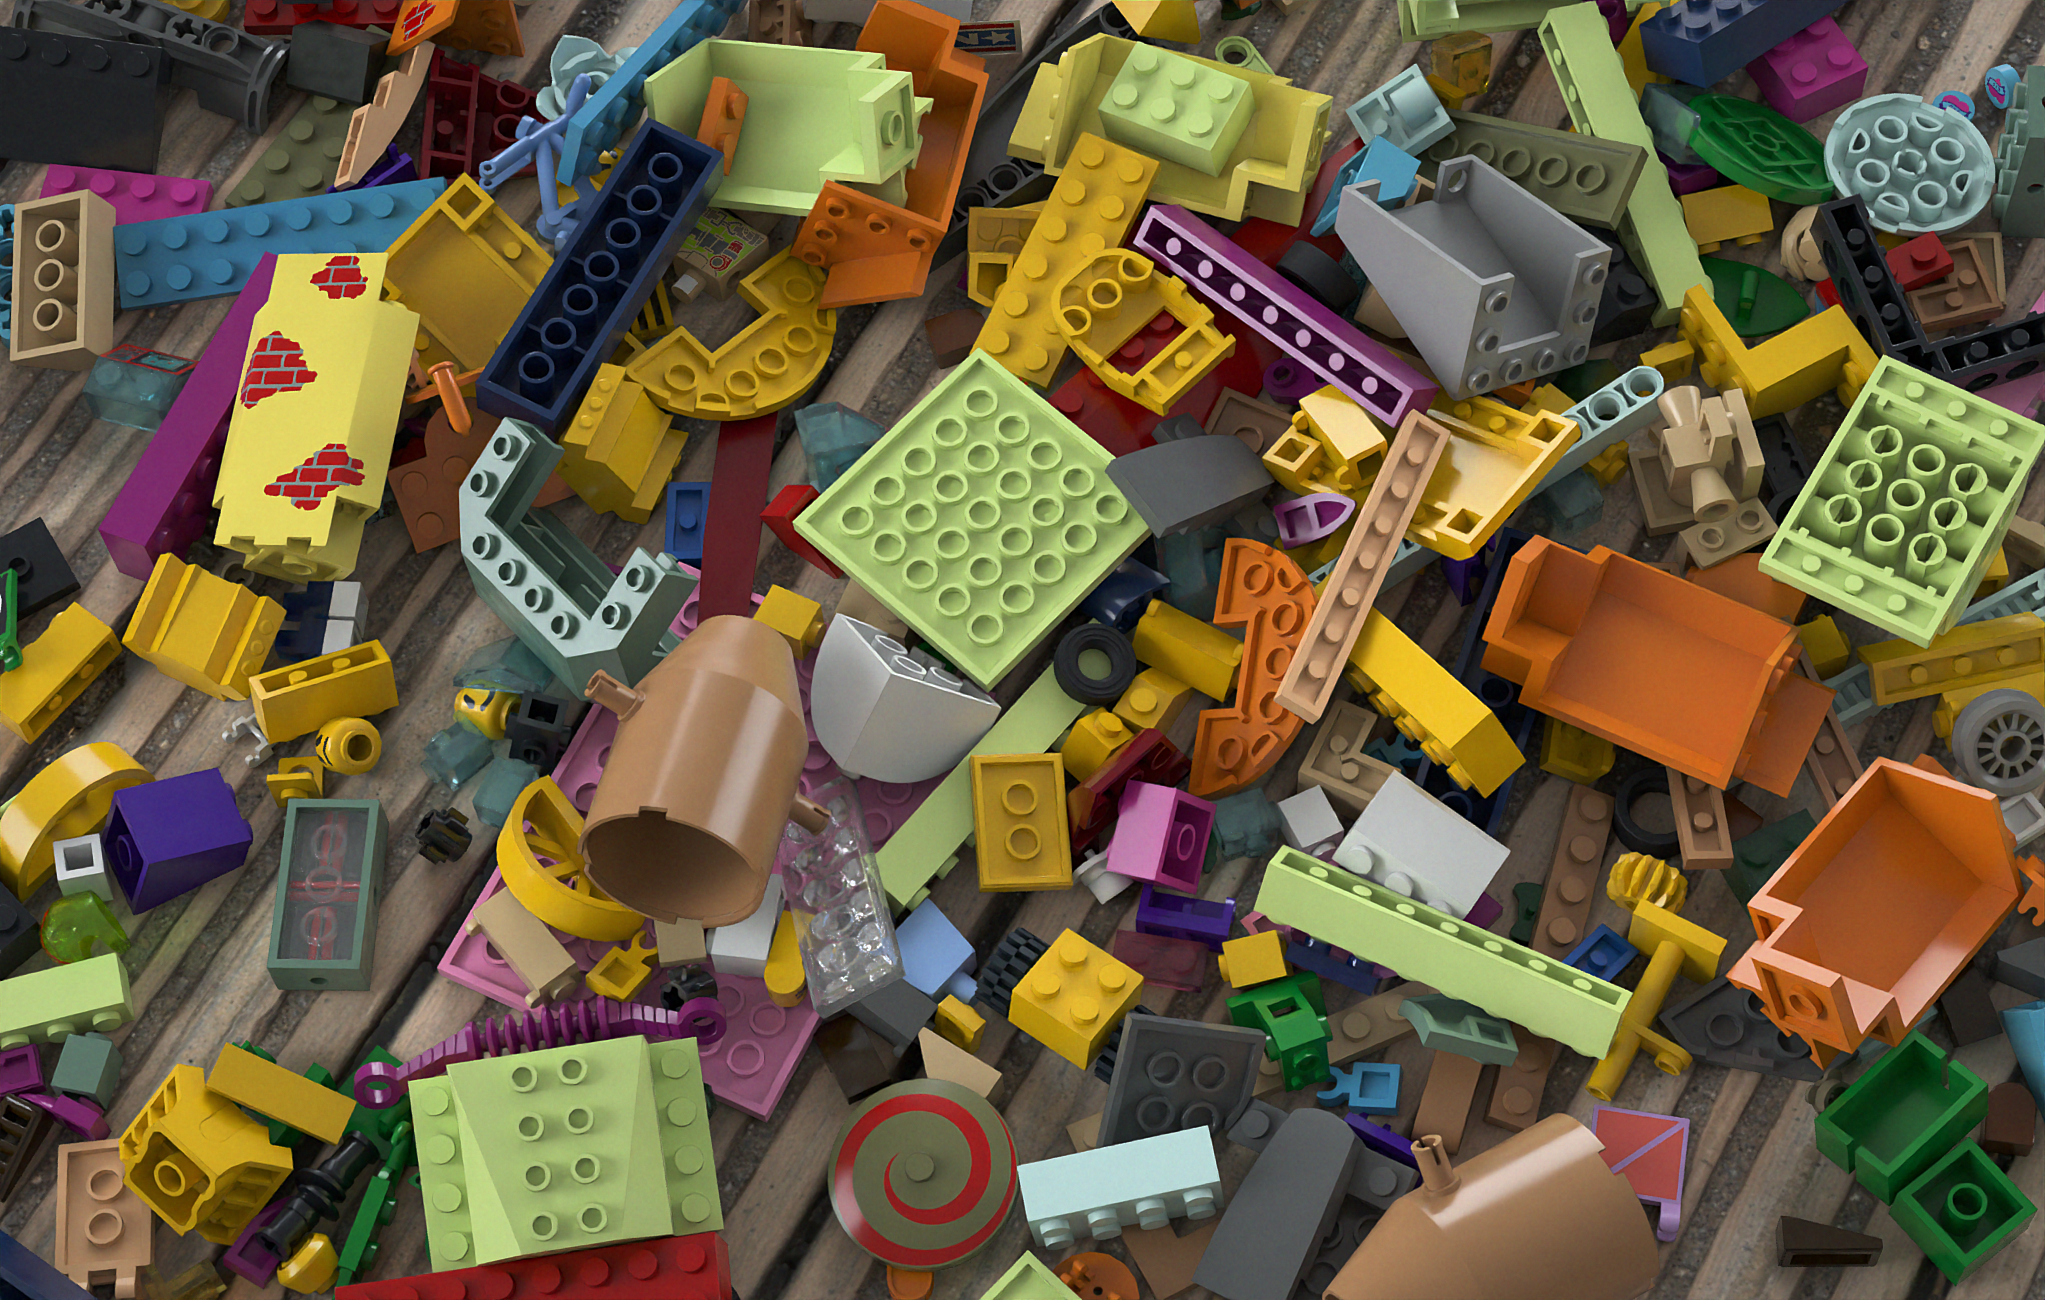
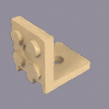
M1741 388L1724 391L1722 397L1725 411L1733 413L1737 426V437L1731 441L1732 459L1726 463L1723 480L1738 505L1758 496L1765 468V461ZM1658 448L1630 452L1627 455L1626 461L1649 537L1683 531L1700 523L1694 519L1693 507L1682 506L1676 503L1669 495L1668 481L1658 454Z

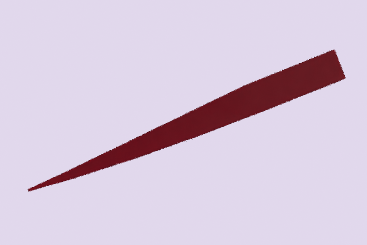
M778 410L756 418L721 421L703 539L697 627L703 621L715 616L736 615L748 618L763 523L759 515L765 509Z

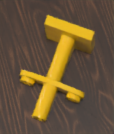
M1643 898L1640 899L1633 912L1627 942L1640 951V955L1651 961L1632 995L1614 1044L1605 1060L1599 1059L1585 1086V1089L1592 1096L1606 1102L1611 1101L1612 1097L1617 1093L1640 1048L1656 1057L1654 1064L1660 1070L1670 1075L1679 1076L1681 1071L1688 1070L1693 1060L1692 1056L1682 1047L1653 1032L1650 1028L1679 975L1702 986L1719 976L1728 940Z

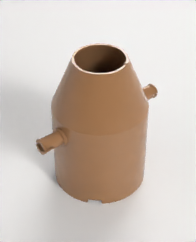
M721 615L703 621L633 689L625 686L600 669L591 677L587 684L588 688L584 692L588 698L596 700L617 713L620 723L578 841L577 854H582L586 862L584 872L587 877L609 898L640 915L672 925L676 924L677 918L703 920L702 928H716L733 925L749 918L759 909L763 901L787 820L790 819L808 830L810 834L817 836L824 830L829 822L828 817L831 816L829 809L823 808L799 793L798 785L807 759L809 741L793 652L789 643L776 630L762 622L743 616Z
M1555 1113L1453 1169L1450 1166L1440 1135L1422 1137L1425 1148L1421 1147L1419 1141L1413 1142L1411 1151L1415 1155L1424 1183L1419 1188L1398 1198L1391 1204L1325 1289L1322 1300H1633L1655 1287L1653 1282H1651V1278L1660 1273L1659 1255L1648 1218L1624 1172L1614 1176L1608 1165L1599 1155L1606 1147L1578 1120L1563 1113Z

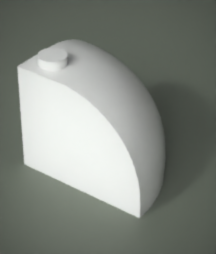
M836 613L820 647L811 686L813 726L821 745L837 763L836 769L853 779H860L862 775L889 783H912L933 778L959 764L990 731L1002 708L970 680L964 679L962 682L955 675L943 670L946 664L915 646L908 653L901 644L887 638V632Z

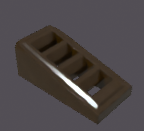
M7 1093L0 1103V1152L12 1157L9 1164L0 1161V1174L3 1175L0 1181V1202L5 1203L54 1124L44 1109L10 1093ZM18 1117L29 1122L26 1128L15 1123ZM7 1134L20 1139L17 1146L4 1140Z
M1780 1216L1775 1232L1778 1266L1874 1267L1883 1250L1881 1238L1790 1216Z

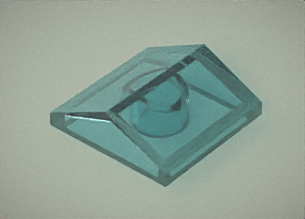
M514 634L477 648L454 676L453 686L524 694L525 690L543 694L556 675Z

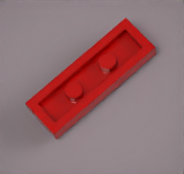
M1934 231L1887 251L1885 257L1896 283H1902L1905 290L1903 295L1905 292L1915 290L1954 272V261ZM1831 277L1815 284L1816 294L1826 310L1839 303L1847 314Z

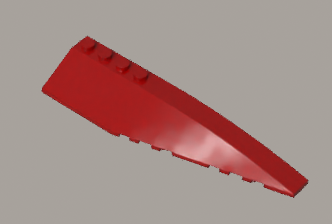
M1361 136L1320 165L1312 191L1306 194L1303 215L1298 227L1255 216L1228 239L1275 272L1276 264L1291 246L1299 240L1319 248L1342 267L1348 259L1349 250L1339 235L1336 233L1316 238L1310 234V231L1340 167L1365 146ZM1182 278L1181 281L1187 285V292L1199 304L1204 303L1214 314L1213 325L1225 338L1229 334L1235 337V353L1231 358L1226 357L1177 400L1164 417L1109 388L1087 365L1050 396L1046 402L1113 456L1119 458L1129 453L1158 445V442L1151 435L1157 424L1189 412L1204 429L1225 386L1257 399L1263 390V377L1266 369L1276 360L1282 359L1284 350ZM1164 309L1106 361L1121 374L1125 372L1133 377L1183 333L1187 327Z

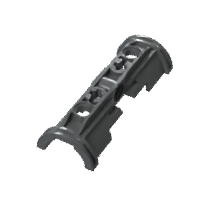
M16 0L11 27L162 47L174 58L171 83L197 91L200 108L244 122L246 131L263 136L268 128L267 107L271 92L270 84L285 60L289 61L291 40L283 38L273 42L182 11L176 6L158 0H87L77 5L69 3L70 0ZM228 40L233 42L232 47L225 52L216 53L212 51V47L219 41Z

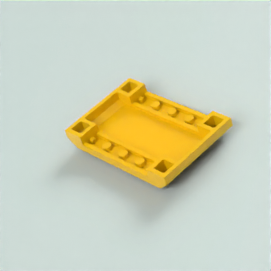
M464 172L384 252L389 253L379 301L390 300L400 302L407 307V310L420 314L414 347L420 356L417 362L429 380L435 383L433 376L428 374V369L436 364L451 361L454 364L452 368L454 375L485 367L496 351L494 339L507 329L510 330L555 260ZM627 331L608 364L625 367L648 349ZM476 381L459 387L462 397H476ZM468 410L469 416H470V418H471V422H473V415H472V413Z
M1388 350L1396 357L1404 361L1403 355ZM1424 375L1440 387L1425 416L1451 433L1403 538L1461 561L1473 557L1577 441L1581 436L1578 422L1541 409L1533 417L1479 395L1455 401L1448 395L1439 380ZM1357 403L1386 439L1390 450L1400 428L1391 427ZM1294 424L1262 457L1265 468L1290 491L1302 496L1323 492L1337 493L1355 500L1358 504L1351 516L1357 519L1375 483L1373 482L1357 491L1350 484L1341 485L1335 477L1338 468L1325 453L1322 442L1315 440L1307 428L1298 430Z

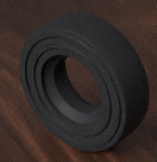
M1099 623L1084 624L1071 630L1058 645L1054 656V673L1059 686L1070 698L1085 705L1100 706L1117 700L1129 688L1136 672L1135 653L1127 638L1118 630ZM1097 649L1105 653L1110 659L1112 666L1110 675L1102 680H1093L1086 677L1078 665L1079 655L1083 651Z

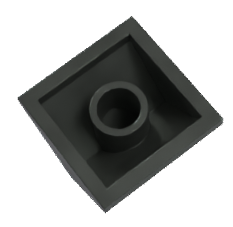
M320 19L293 26L286 86L289 89L363 107L388 58V55H385L391 37Z

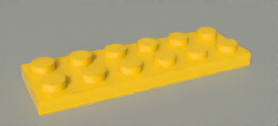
M1082 131L969 356L979 347L1015 377L1024 378L1021 380L1022 382L1027 381L1029 385L1049 393L1071 349L1061 336L1051 308L1053 290L1059 280L1088 255L1106 248H1122L1162 169L1160 162Z

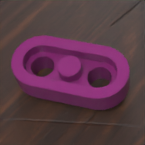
M1295 358L1276 360L1266 369L1263 377L1264 387L1270 397L1277 403L1300 405V399L1331 383L1328 381L1319 383L1322 377ZM1289 374L1285 380L1279 381L1282 376Z

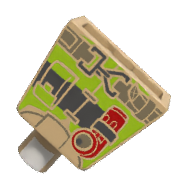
M707 206L700 216L696 227H693L673 259L675 273L680 277L671 288L673 294L680 301L691 305L702 291L719 301L727 300L736 292L741 280L771 259L768 237L721 209Z

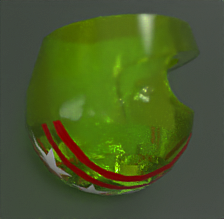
M91 889L66 895L53 902L40 922L39 938L42 948L47 956L60 966L93 958L91 947L97 939H100L121 955H124L132 947L126 932L116 917Z

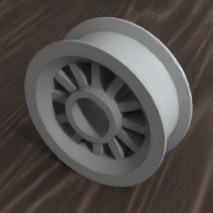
M2011 688L1995 689L1976 697L1962 710L1953 727L1951 747L1958 766L1978 787L1997 794V796H2017L2037 788L2045 781V708L2030 694ZM2013 736L2012 742L2007 747L2000 749L2002 742L2006 738Z

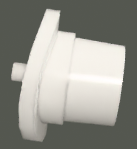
M1092 848L1084 853L1088 861L1084 862L1072 873L1073 885L1082 881L1085 887H1089L1102 905L1134 883L1132 879L1106 870L1108 864L1107 849L1098 855L1095 854Z

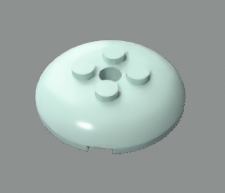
M1901 93L1877 95L1864 99L1845 110L1835 121L1827 137L1824 149V165L1828 181L1832 180L1835 184L1836 189L1834 193L1838 199L1860 193L1870 214L1868 219L1870 226L1902 237L1917 238L1931 231H1934L1938 237L1952 233L1974 220L1986 206L1995 183L1993 155L1979 130L1956 110L1947 106L1946 111L1924 103L1922 102V96Z

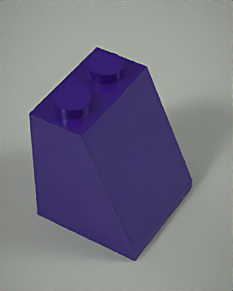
M218 767L116 790L101 841L108 862L134 916L142 914L243 866L249 847L253 844V831L248 820L242 819L236 807V797L232 786L224 782Z

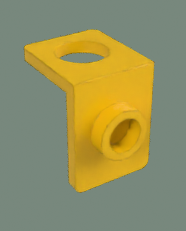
M318 756L290 757L279 760L278 774L267 775L266 777L267 786L277 807H287L289 798L323 799L324 765L319 761ZM299 768H307V769H310V770L313 772L314 777H313V775H312L311 773H308V772H306V773H292V772H293L294 770H296V769H299Z

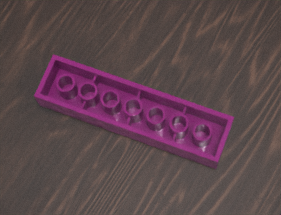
M265 251L98 528L120 573L148 583L161 554L172 553L182 562H185V555L193 541L198 540L204 532L206 519L213 509L212 503L254 317L268 302L278 255Z

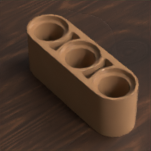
M1436 1049L1413 1127L1412 1142L1417 1140L1421 1146L1425 1147L1421 1139L1422 1137L1440 1135L1445 1152L1455 1156L1458 1155L1484 1064L1470 1057Z

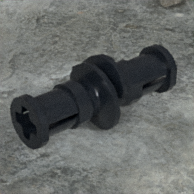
M354 1129L348 1131L343 1136L344 1143L329 1159L324 1160L317 1170L302 1168L296 1173L295 1184L299 1192L282 1206V1211L267 1227L259 1228L255 1232L257 1242L269 1255L279 1261L287 1262L293 1255L292 1248L307 1232L310 1233L319 1223L321 1216L331 1222H336L340 1218V1214L333 1203L342 1204L347 1197L345 1193L354 1184V1179L368 1164L374 1165L381 1157L378 1148L367 1136Z

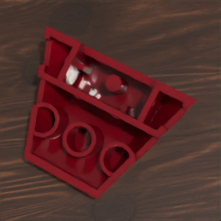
M435 47L431 57L423 107L417 180L444 177L447 180V185H452L465 172L474 182H479L482 178L479 174L480 164L484 161H490L519 140L515 137L521 119L525 115L536 119L537 122L542 124L550 121L537 110L536 99L538 93L508 79L500 82L480 73L479 66L470 62L468 66L445 57V51ZM536 158L507 180L537 177Z
M1146 728L1137 732L1066 797L1072 873L1084 862L1088 861L1084 854L1092 848L1096 855L1100 853L1099 834L1119 817L1118 802L1121 794L1125 791L1128 779L1174 788L1191 773L1192 761L1158 729Z

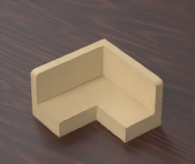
M1336 698L1298 771L1297 794L1320 785L1333 811L1357 821L1395 769L1399 773L1402 772L1399 768L1363 754L1378 724V714Z

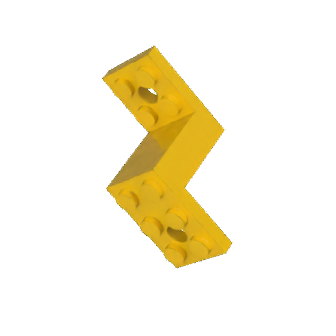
M1701 283L1685 291L1678 331L1676 333L1678 342L1686 339L1689 340L1695 352L1694 358L1700 365V372L1705 383L1710 388L1715 387L1722 397L1724 391L1742 389L1752 421L1780 412L1785 414L1836 386L1841 402L1850 409L1880 361L1839 303L1748 350Z

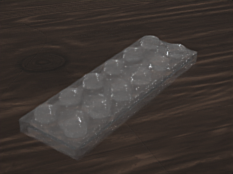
M844 774L804 795L831 811V816L828 817L829 822L819 835L814 836L808 830L788 819L777 852L813 1008L822 1019L906 976L857 784L853 778Z

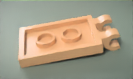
M120 1138L59 1145L54 1268L93 1296V1286L115 1283L116 1300H143L140 1274L155 1272L156 1212L122 1182L125 1177V1164L120 1161L118 1142Z

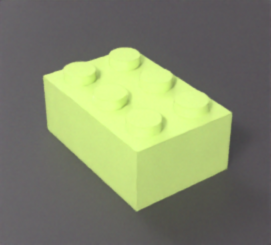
M1139 41L1135 44L1098 107L1106 136L1214 177L1219 176L1257 110L1250 82Z

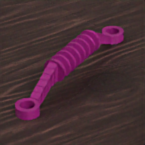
M601 995L597 997L596 1011L593 1012L586 1000L581 999L578 1003L577 1015L572 1014L567 1003H561L558 1019H554L549 1007L546 1006L542 1008L541 1020L536 1023L530 1010L523 1012L522 1026H517L513 1016L506 1014L503 1030H499L492 1017L487 1018L485 1033L483 1034L480 1033L476 1023L471 1021L465 1023V1028L458 1031L457 1034H453L445 1039V1041L435 1045L434 1048L431 1047L423 1052L422 1055L416 1056L399 1068L384 1062H371L363 1065L354 1076V1097L365 1108L373 1110L392 1107L399 1101L400 1096L409 1091L408 1081L432 1078L437 1074L439 1076L447 1071L446 1065L484 1059L485 1052H489L491 1058L500 1057L504 1048L508 1049L510 1055L520 1054L521 1045L524 1044L529 1052L539 1051L540 1041H544L548 1049L557 1048L559 1037H563L567 1046L576 1045V1036L581 1033L586 1043L594 1042L595 1030H600L604 1040L615 1039L616 1036L631 1034L636 1031L643 1034L648 1033L657 1036L659 1034L680 1039L697 1037L698 1045H709L720 1040L727 1030L726 1010L719 1001L709 997H697L689 1000L682 1006L679 1012L666 1011L661 1008L654 1009V1007L646 1005L642 1007L640 1004H630V1002L625 1001L619 1002L615 999H607L606 995ZM698 1017H709L714 1020L711 1024L704 1026L692 1023ZM372 1082H383L389 1085V1087L383 1090H374L366 1085Z

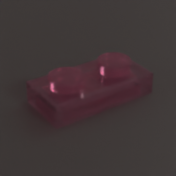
M1117 929L1112 956L1144 976L1145 985L1202 993L1209 955V944Z

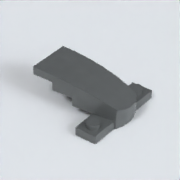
M1189 412L1157 424L1151 435L1158 442V445L1113 459L1104 471L1158 539L1175 531H1179L1184 536L1200 527L1207 532L1223 523L1235 538L1252 539L1278 550L1274 545V541L1280 536L1277 519L1262 502V499L1274 483L1270 472L1265 468L1257 454L1237 436L1207 435Z
M1251 1096L1244 1111L1231 1126L1226 1138L1261 1155L1227 1208L1191 1281L1230 1300H1292L1300 1280H1307L1324 1236L1330 1238L1346 1193L1387 1211L1395 1200L1413 1190L1420 1173L1366 1148V1145L1351 1127L1331 1112L1316 1108H1298L1290 1114Z

